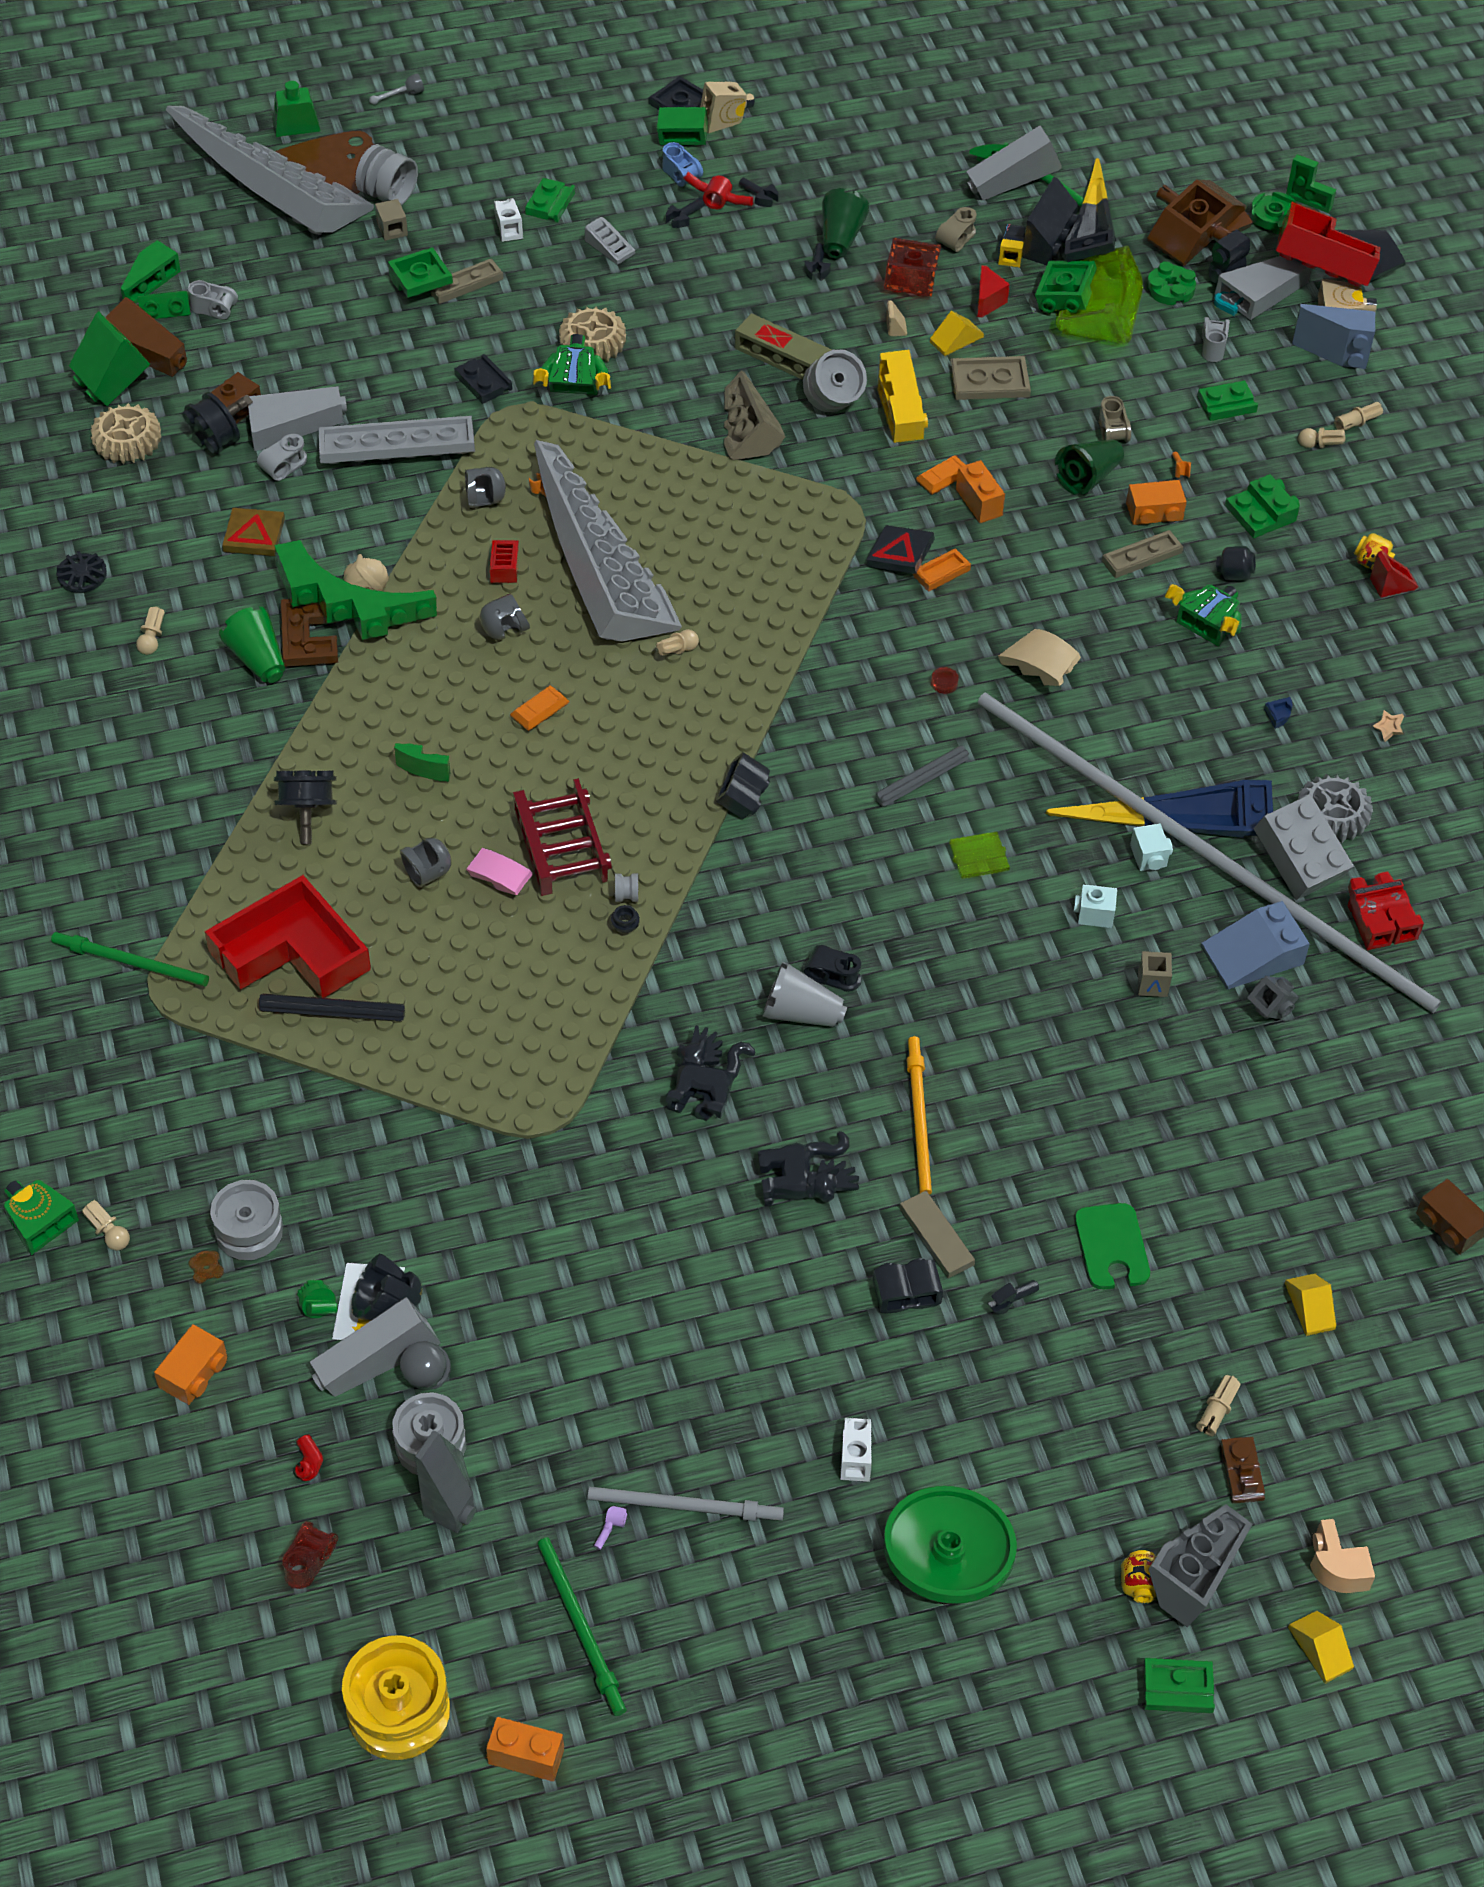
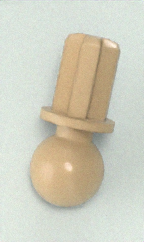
M1306 428L1299 433L1298 442L1305 448H1312L1317 443H1319L1320 448H1324L1325 445H1340L1345 442V431L1320 428L1319 433L1311 428Z
M158 607L149 608L145 625H142L140 628L145 634L141 635L136 642L137 649L142 654H152L158 648V641L155 636L162 635L160 628L165 614L163 609Z
M686 629L680 633H673L670 638L658 642L656 648L662 656L670 653L681 654L684 651L695 649L699 638L696 632Z
M91 1201L83 1208L82 1213L97 1229L95 1233L99 1235L104 1232L105 1243L110 1249L118 1251L128 1245L130 1241L128 1231L124 1227L114 1226L113 1223L117 1218L115 1216L111 1217L97 1201Z

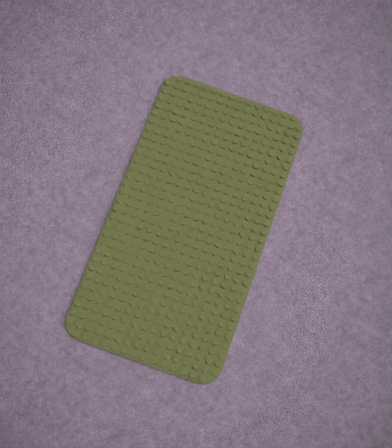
M533 401L507 406L493 412L480 426L474 436L475 452L463 454L389 575V581L383 589L384 592L413 593L434 590L437 616L388 626V635L364 640L361 639L359 631L356 629L338 658V663H335L155 957L154 960L208 975L209 982L207 986H200L152 971L149 972L147 978L149 996L153 1005L161 1016L181 1027L502 1135L525 1139L555 1133L570 1124L584 1107L729 812L728 809L716 802L717 794L725 781L728 768L732 761L742 752L755 759L863 540L866 519L861 506L844 490L741 460H732L727 456L548 405H540ZM536 440L559 445L574 466L572 472L584 479L586 491L589 495L595 494L600 501L598 504L600 510L608 512L628 539L625 544L636 550L639 554L638 562L643 569H650L654 575L651 579L655 586L656 584H661L682 626L679 631L627 641L606 640L599 637L564 555L547 498L541 493L534 494L530 490L528 478L537 481L536 474L540 473L534 446ZM483 467L499 469L503 474L506 485L504 498L493 505H483L470 509L465 485V470ZM492 540H519L517 583H490ZM507 594H512L529 622L530 629L520 632L517 628H512L504 632L505 639H492L482 627L480 611L485 604ZM690 629L698 635V645L691 651H684L681 654L670 653L662 656L656 648L658 642L670 638L671 634L676 632L680 633L683 630ZM550 685L569 700L567 705L530 731L526 730L510 716L514 710ZM395 743L423 745L424 754L448 755L451 772L449 782L420 777L397 766L394 750ZM311 770L316 771V776L317 771H334V776H337V781L332 782L333 799L337 800V805H317V808H311L312 844H300V808H294V805H274V801L278 800V782L274 781L276 771ZM579 778L582 789L587 788L589 793L590 805L588 807L603 852H608L611 859L612 869L608 870V882L602 883L598 869L556 878V881L552 882L553 894L541 896L514 811L513 792L524 790L527 801L547 800L574 794L573 779ZM577 805L535 813L533 819L534 822L539 821L541 824L580 814ZM584 826L544 834L540 841L550 845L587 837ZM426 838L439 839L450 853L451 867L444 876L422 887H418L406 872L401 859L400 849L404 847L412 848ZM590 847L549 856L547 863L548 865L553 864L556 867L593 859L594 856ZM482 848L501 854L532 872V876L518 895L497 890L492 882L472 877L466 869ZM632 873H638V902H632L630 899L615 902V874L630 876ZM304 875L369 950L371 970L324 998L404 1004V1020L392 1021L261 1011L259 1009V998L263 993L321 997L290 961L240 990L228 976L225 968L223 969L209 953L204 931ZM622 905L633 907L640 917L639 926L629 933L618 932L611 925L612 913L617 907Z

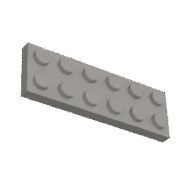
M472 416L319 427L320 463L337 464L346 461L363 462L372 459L389 460L398 457L414 458L423 455L440 456L449 453L465 454L475 452Z

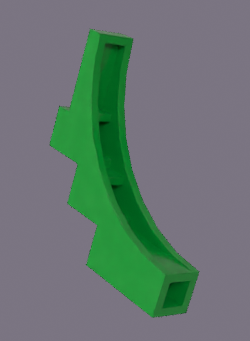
M301 540L274 545L276 566L292 607L319 602L327 623L353 618L362 640L388 635V626L437 616L434 590L413 593H391L370 590L337 578L319 566L307 553Z

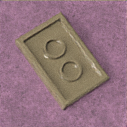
M1025 356L951 359L950 367L955 400L1030 397L1031 389Z

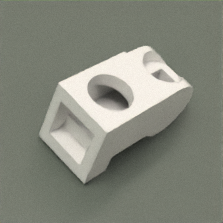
M514 199L494 201V212L502 242L523 239L522 218Z
M845 1418L841 1480L870 1482L871 1419Z

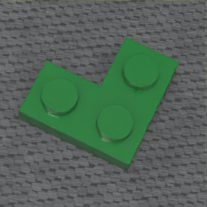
M1297 154L1292 162L1286 194L1294 198L1295 201L1329 213L1333 207L1336 189L1315 181L1319 162Z

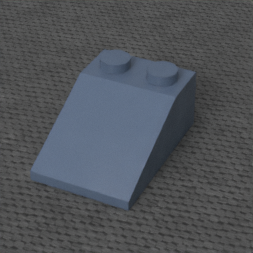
M1300 304L1292 344L1339 366L1366 369L1375 334V311Z
M1283 901L1254 910L1201 943L1203 951L1227 990L1303 965L1310 945Z

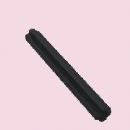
M264 993L259 998V1009L261 1011L403 1021L405 1017V1005L398 1003Z

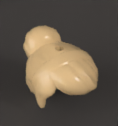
M361 554L358 555L354 563L347 565L344 571V581L370 590L383 591L389 581L387 569L381 561L363 558Z

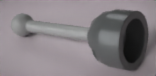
M418 73L411 75L406 79L405 86L379 96L372 95L369 98V102L372 105H376L379 100L405 90L412 94L423 92L422 80Z

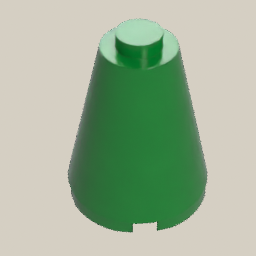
M252 607L242 609L225 621L227 626L224 631L220 628L219 637L261 681L277 682L283 676L285 665L270 616L264 607H259L260 610L255 611Z

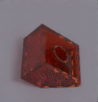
M893 238L886 267L884 289L897 293L905 292L917 296L932 297L941 245Z

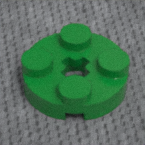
M1273 192L1272 196H1265V193L1259 194L1252 202L1251 220L1253 224L1279 234L1291 202H1297L1291 196L1281 192Z
M1162 262L1158 268L1150 272L1147 280V290L1151 291L1150 296L1159 303L1176 305V301L1184 300L1183 303H1186L1195 294L1196 274L1192 270L1173 265L1170 262Z

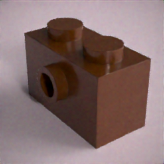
M239 372L210 392L226 407L245 395H261L260 386ZM248 406L232 416L236 424L249 415Z
M1448 1178L1421 1198L1416 1214L1424 1225L1431 1227L1442 1238L1443 1242L1448 1247L1453 1248L1459 1255L1484 1237V1212Z

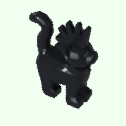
M696 1025L692 1042L687 1045L681 1044L677 1048V1056L681 1060L677 1064L679 1069L676 1078V1089L670 1090L667 1093V1109L681 1113L689 1098L695 1096L704 1099L703 1103L697 1105L695 1109L696 1118L708 1121L715 1114L716 1118L721 1119L727 1104L728 1093L741 1067L739 1055L754 1056L755 1049L746 1042L736 1043L731 1046L727 1053V1067L725 1070L705 1066L719 1064L720 1059L718 1057L722 1056V1051L717 1049L723 1045V1041L719 1040L714 1043L717 1038V1032L707 1037L708 1027H705L701 1035H699V1026Z
M839 1131L837 1132L838 1143L834 1145L824 1141L810 1142L804 1145L793 1143L780 1148L758 1151L761 1173H769L773 1168L781 1169L782 1173L780 1177L762 1180L765 1206H772L775 1199L783 1198L803 1199L807 1197L812 1199L818 1197L824 1202H829L834 1199L836 1191L859 1190V1185L855 1184V1182L859 1181V1176L851 1175L855 1173V1167L844 1169L847 1165L846 1161H842L834 1166V1159H831L827 1165L824 1160H821L818 1172L810 1171L811 1159L816 1155L829 1157L843 1155L850 1147L849 1137L844 1132Z

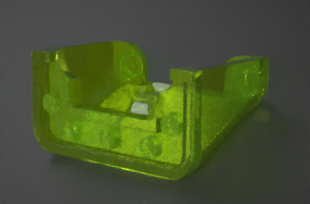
M1129 246L1115 248V251L1106 255H1096L1081 260L1095 261L1097 267L1090 284L1092 295L1086 310L1069 313L1065 309L1059 312V316L1056 317V325L1058 330L1062 331L1064 335L1114 344H1124L1131 341L1143 291V281Z

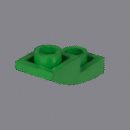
M1009 144L981 145L971 148L969 154L977 156L976 160L982 162Z
M395 743L394 750L397 766L420 777L449 782L451 772L448 755L424 754L423 745Z

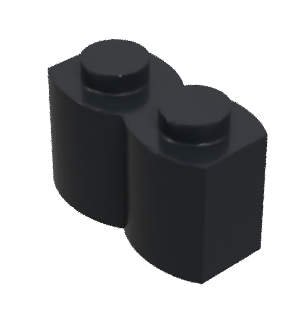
M1236 229L1214 244L1212 249L1213 261L1209 266L1210 280L1217 284L1219 275L1247 266L1246 256L1250 251L1249 237Z
M742 752L729 766L725 781L717 794L716 802L742 819L749 814L754 815L762 803L759 800L761 794L765 792L770 784L768 779L770 769Z
M917 1258L905 1265L884 1263L874 1269L872 1281L881 1313H897L910 1308H930L942 1303L943 1289L935 1260Z

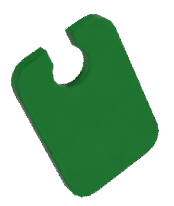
M1126 1203L1084 1207L1078 1210L1075 1216V1224L1091 1285L1102 1290L1115 1288L1114 1279L1108 1271V1268L1115 1263L1123 1264L1128 1268L1129 1286H1139L1148 1282L1150 1267L1134 1208Z

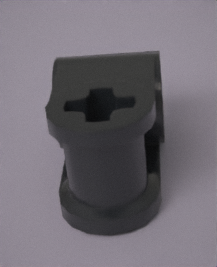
M817 945L808 960L804 974L819 984L832 986L843 991H854L861 985V976L859 974L861 960L854 954L835 950L825 945Z

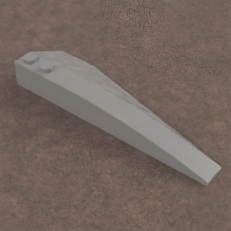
M167 106L166 111L183 130L225 170L256 194L293 217L292 220L294 222L307 226L308 230L314 234L321 235L323 232H334L367 214L374 208L373 204L337 182H333L332 185L324 182L325 176L319 173L305 171V166L287 161V157L257 142H253V145L245 142V136L239 133L226 132L227 127L214 122H208L209 118L185 106Z
M536 440L534 443L536 456L554 526L571 573L599 637L606 640L627 641L679 631L682 626L661 584H656V586L653 584L651 579L654 575L650 569H643L638 562L639 554L636 550L625 544L628 539L608 512L600 510L598 507L600 501L595 494L589 495L586 491L584 479L572 472L574 466L559 445Z

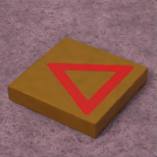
M232 508L222 545L223 552L275 556L274 545L279 543L285 520L284 512Z

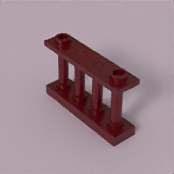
M579 778L573 779L574 794L547 800L527 801L524 790L513 792L514 811L541 896L553 894L552 882H555L556 878L598 869L602 883L608 882V870L612 869L611 859L608 852H603L588 807L590 805L589 793L587 788L582 789ZM577 805L580 814L541 824L539 821L534 822L533 819L535 813ZM584 826L587 837L550 845L540 841L544 834ZM590 847L594 856L593 859L556 867L553 864L548 865L547 863L549 856Z

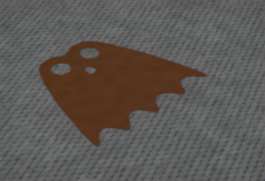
M349 131L308 140L276 150L275 152L287 157V161L305 166V171L319 173L325 176L324 182L331 185L333 182H337L358 194L360 191L356 186L355 177L358 164L366 150L375 144L372 143V137L363 131ZM352 137H360L363 139V144L352 146L348 141ZM348 154H355V157L352 158V159H349V158H347V155H348Z

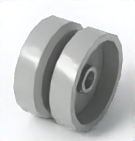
M831 350L823 354L809 366L803 378L804 393L808 401L815 408L824 412H838L845 409L863 394L867 384L866 370L861 360L846 350Z
M239 1180L228 1184L216 1194L211 1203L210 1216L218 1245L228 1256L238 1260H255L266 1256L279 1244L283 1235V1221L279 1202L271 1188L256 1180Z
M434 1392L415 1395L407 1399L397 1409L393 1418V1437L396 1455L402 1466L412 1474L418 1475L415 1456L433 1430L458 1448L463 1455L465 1453L466 1436L463 1414L458 1405L445 1395Z

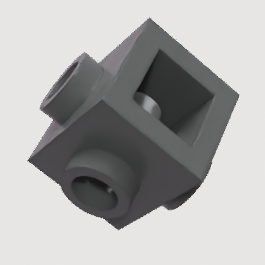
M1265 976L1256 984L1254 990L1247 998L1255 1005V1010L1267 1019L1269 1017L1282 1019L1294 1010V1003L1299 999V996L1293 991V984L1286 978Z

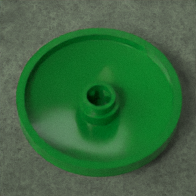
M935 1486L916 1491L905 1497L895 1506L886 1523L883 1548L890 1569L898 1580L911 1591L933 1601L958 1604L985 1598L998 1590L1006 1582L1015 1562L1017 1541L1010 1520L994 1502L977 1492L965 1488Z

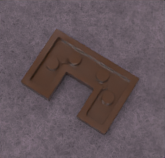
M281 599L283 662L285 667L338 663L337 635L310 637V624L327 623L319 602L292 607L290 599Z

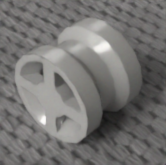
M632 873L630 876L615 874V902H622L624 899L638 902V873Z

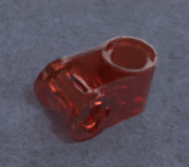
M306 1521L283 1556V1569L287 1584L295 1589L308 1587L325 1561L332 1555L338 1541V1535L333 1532L330 1534L315 1528L312 1522ZM297 1565L306 1566L302 1570H292Z

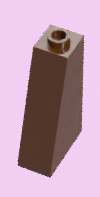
M125 297L105 317L150 363L148 367L173 377L187 363L184 343L131 299Z

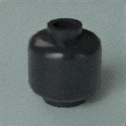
M1247 546L1226 547L1222 551V556H1217V572H1222V576L1226 581L1248 580L1251 574H1255L1256 571L1255 553L1251 552Z

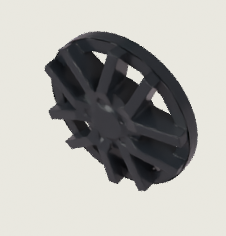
M77 551L75 555H66V559L57 566L56 575L59 584L64 589L78 593L88 592L99 587L104 582L107 576V568L104 560L99 558L97 553L87 554ZM76 582L79 583L78 587L74 586ZM85 582L91 583L90 585L84 586Z

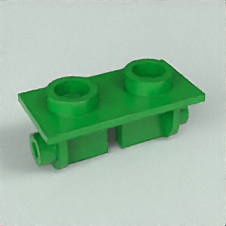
M187 291L137 296L139 307L154 319L191 315Z

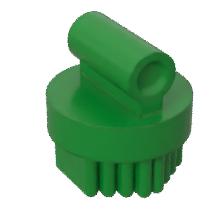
M307 1280V1283L298 1290L299 1305L306 1316L320 1318L327 1314L337 1313L335 1294L322 1280Z

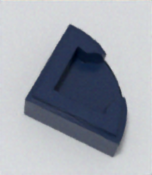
M1291 697L1265 703L1264 710L1275 729L1283 726L1289 720L1293 705Z

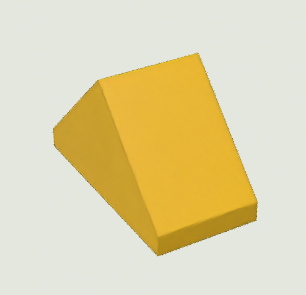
M951 310L931 336L930 343L946 356L983 338L984 333L969 319Z
M1316 1274L1285 1280L1286 1288L1306 1336L1336 1329L1330 1283Z
M1318 1611L1289 1624V1630L1325 1684L1353 1670L1354 1664L1341 1624Z

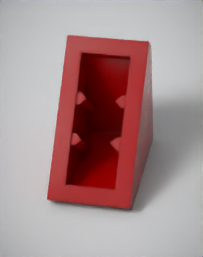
M981 265L977 317H984L1008 303L1010 284L989 267Z
M1381 550L1376 554L1370 580L1381 598L1412 591L1419 587L1407 567Z

